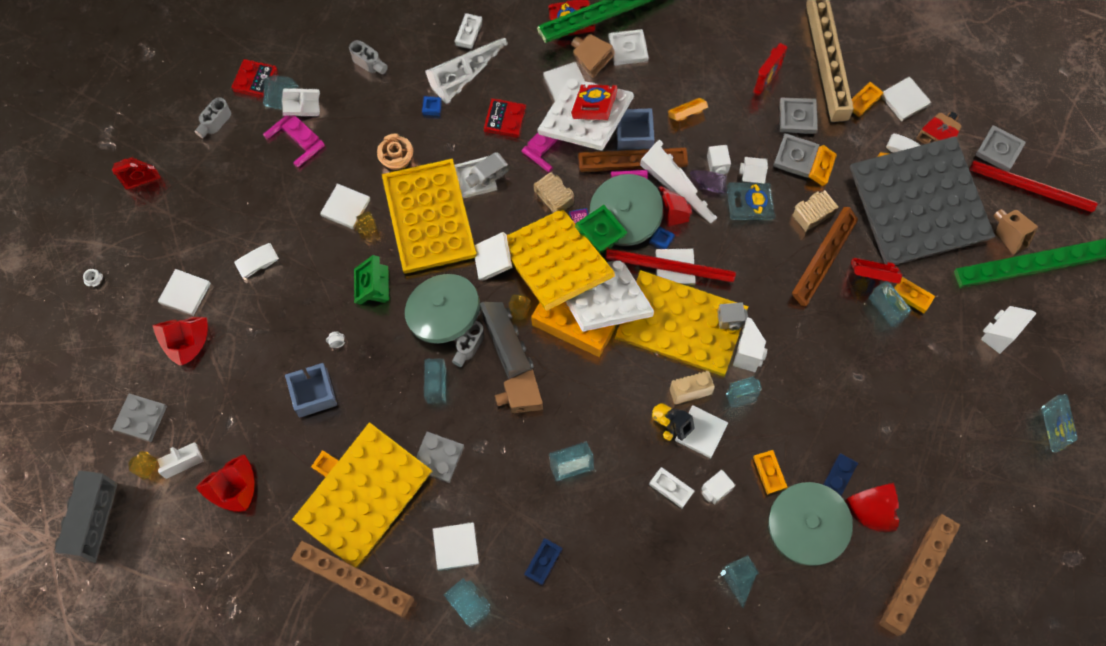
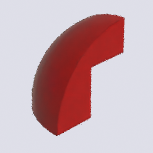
M189 317L185 320H170L154 324L153 329L166 355L173 362L182 366L195 358L202 349L207 337L208 322L207 317Z
M245 454L225 463L222 469L209 474L195 488L207 500L223 509L237 512L246 511L254 494V475L250 462Z
M894 483L862 491L844 500L851 515L865 527L879 532H895L898 529L899 518L896 509L899 508Z

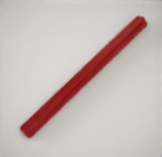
M975 160L970 165V171L1090 212H1094L1098 205L1095 201Z
M607 249L605 255L607 260L621 261L623 263L727 282H734L736 276L735 271L615 249Z

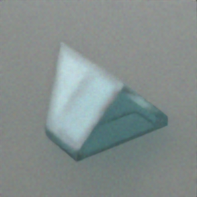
M272 75L266 78L264 81V106L281 109L283 89H296L298 85L289 77Z
M748 555L726 565L721 570V574L742 608L745 605L755 577L759 574Z

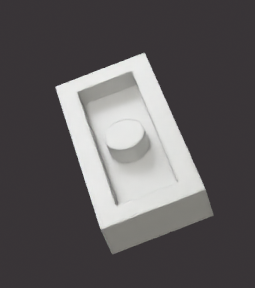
M465 14L455 39V45L472 49L482 24V17Z
M662 467L649 483L651 487L681 508L684 507L694 493L693 489Z

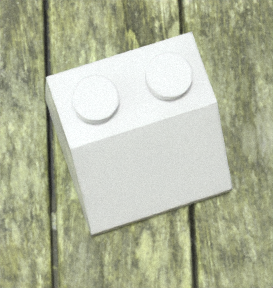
M1009 306L1006 311L1001 309L994 317L997 321L994 324L990 322L983 330L985 335L981 340L1000 354L1016 339L1037 313L1032 310Z
M747 317L742 329L733 366L755 372L758 366H762L768 349L764 348L766 341L751 318Z

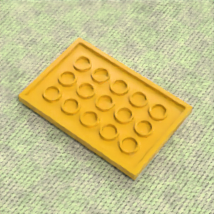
M453 159L382 174L404 274L463 261L477 256Z
M564 210L556 211L507 235L513 266L546 311L615 277L613 269L590 241L574 227L575 223Z
M640 270L636 282L653 308L654 315L649 318L621 323L615 339L725 377L741 328L739 330L720 329L717 311L720 304L737 302Z
M369 422L292 520L347 564L358 568L429 477L432 470Z

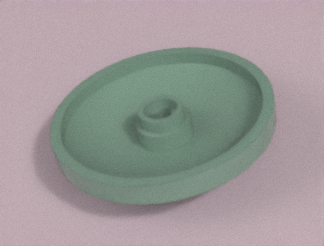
M623 174L610 178L596 190L590 203L589 213L605 205L628 232L625 237L614 244L618 246H632L647 240L658 229L663 218V201L658 189L651 181L639 175Z
M454 274L437 275L421 283L411 293L405 307V319L410 330L419 339L429 343L449 342L462 336L473 326L479 315L480 298L473 284L466 278Z
M804 482L787 488L776 498L769 513V532L775 546L785 557L798 564L817 566L834 560L846 549L852 536V517L846 502L833 489L819 483Z

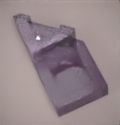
M692 170L690 172V176L694 177L699 183L698 187L700 190L705 188L719 194H723L726 191L727 175L700 170Z

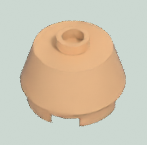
M390 134L384 137V140L378 145L377 156L379 161L389 169L395 171L402 170L408 166L413 156V146L407 138L400 137L398 134Z

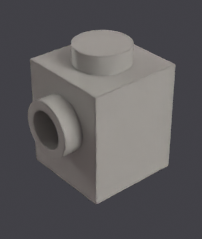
M743 302L720 304L717 311L720 329L739 330L744 326L748 317L747 309H744Z

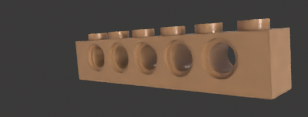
M943 514L933 520L879 625L897 636L906 632L960 524Z
M304 541L300 542L291 558L296 564L402 618L406 617L414 601L412 596Z

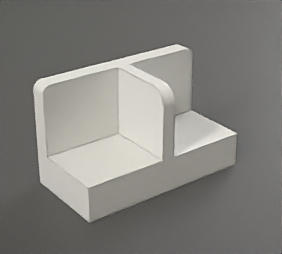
M283 89V116H319V90Z
M195 442L179 450L172 447L170 448V454L157 459L160 466L158 472L166 479L204 462L198 445Z

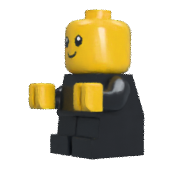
M664 403L658 404L652 410L653 420L670 430L663 433V437L668 441H671L675 434L679 440L683 441L695 429L693 416L684 410L671 408Z

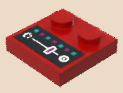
M243 59L231 87L233 92L266 99L278 71L277 67Z
M492 98L484 125V132L519 138L526 112V104Z

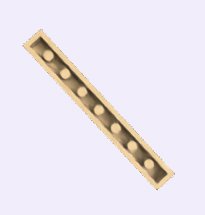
M807 0L806 7L831 122L848 121L854 108L830 1Z

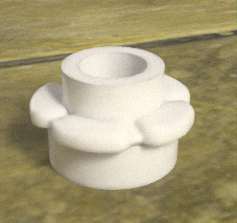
M94 269L85 271L83 274L85 285L89 287L98 286L102 280V274Z
M337 331L332 332L326 338V342L329 343L330 348H339L345 343V335Z

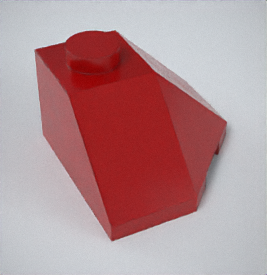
M132 157L114 163L112 172L126 190L161 178L153 165Z
M659 186L658 191L663 201V215L667 227L689 222L692 209L690 204H687L685 197L663 186Z

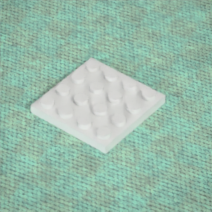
M569 78L539 126L538 133L539 135L603 151L634 98L633 92L617 89V95L608 120L573 119L571 111L580 86L586 85L587 88L588 85L599 84ZM583 108L584 110H599V108Z
M621 261L607 262L613 269L615 277L566 301L582 332L653 317V308L625 263Z

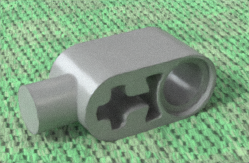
M353 41L350 44L349 50L352 60L371 73L378 71L384 74L388 66L379 60L378 53L361 41Z
M213 99L200 114L199 121L201 124L195 130L199 137L204 138L207 133H216L230 118L231 110L225 99Z
M496 152L477 163L471 169L472 175L465 180L470 188L478 183L484 187L505 175L509 171L510 166Z
M475 321L473 326L458 339L456 344L457 353L452 360L455 365L462 367L464 362L473 358L484 339V330L480 322ZM473 330L480 331L477 335L470 334Z

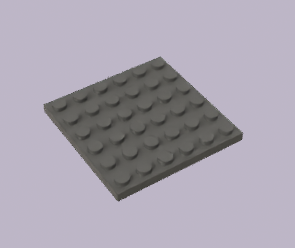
M956 136L850 165L851 173L885 264L892 262L898 265L995 237Z

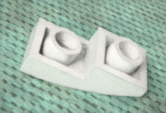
M892 134L886 148L894 153L920 146V144L907 137Z
M268 243L249 252L234 263L242 278H248L259 269H266L279 258L271 243Z

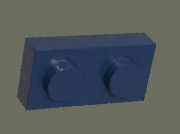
M840 453L823 485L833 489L842 496L858 462Z
M544 538L524 576L543 585L563 548Z

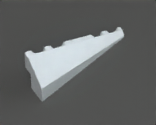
M501 38L426 70L431 88L442 98L444 103H449L450 99L459 93L461 88L467 82H470L487 65V62L497 55V52L503 46H506V38Z
M658 140L641 159L640 166L648 170L652 176L669 190L685 197L687 204H690L693 210L711 224L717 219L716 215L706 207L708 204L705 200L701 201L698 198L695 186L684 171L672 160L673 156L667 154L662 149L663 143L661 140Z

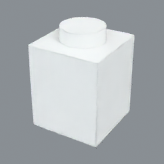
M727 145L709 147L707 159L710 174L723 175L729 173L731 161Z
M745 157L744 163L740 164L739 170L743 181L765 184L768 168L767 159Z
M721 470L703 484L701 488L703 491L702 495L708 502L712 501L715 505L733 490L735 484Z

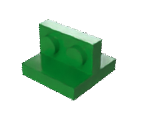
M602 205L578 221L574 226L581 235L590 241L599 254L603 252L604 255L607 249H612L613 245L628 233L605 205Z
M372 255L354 268L355 304L361 305L367 300L382 303L389 301L388 266L380 264L379 256Z

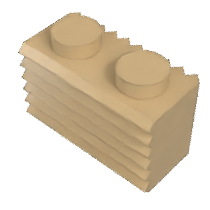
M550 172L534 183L535 193L553 213L561 210L565 211L573 206L574 193L570 188L566 189L558 175L555 176Z
M824 190L821 193H814L806 202H799L795 206L793 217L806 232L836 214L839 207Z
M706 370V372L695 373L691 377L687 376V378L676 379V381L672 380L670 392L676 405L712 395L715 387L710 372Z

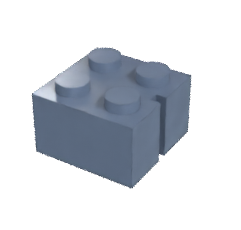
M652 108L627 109L616 127L617 151L652 148L654 145Z
M324 363L306 368L307 373L311 377L310 379H307L303 370L285 375L293 408L299 418L338 406L329 373Z

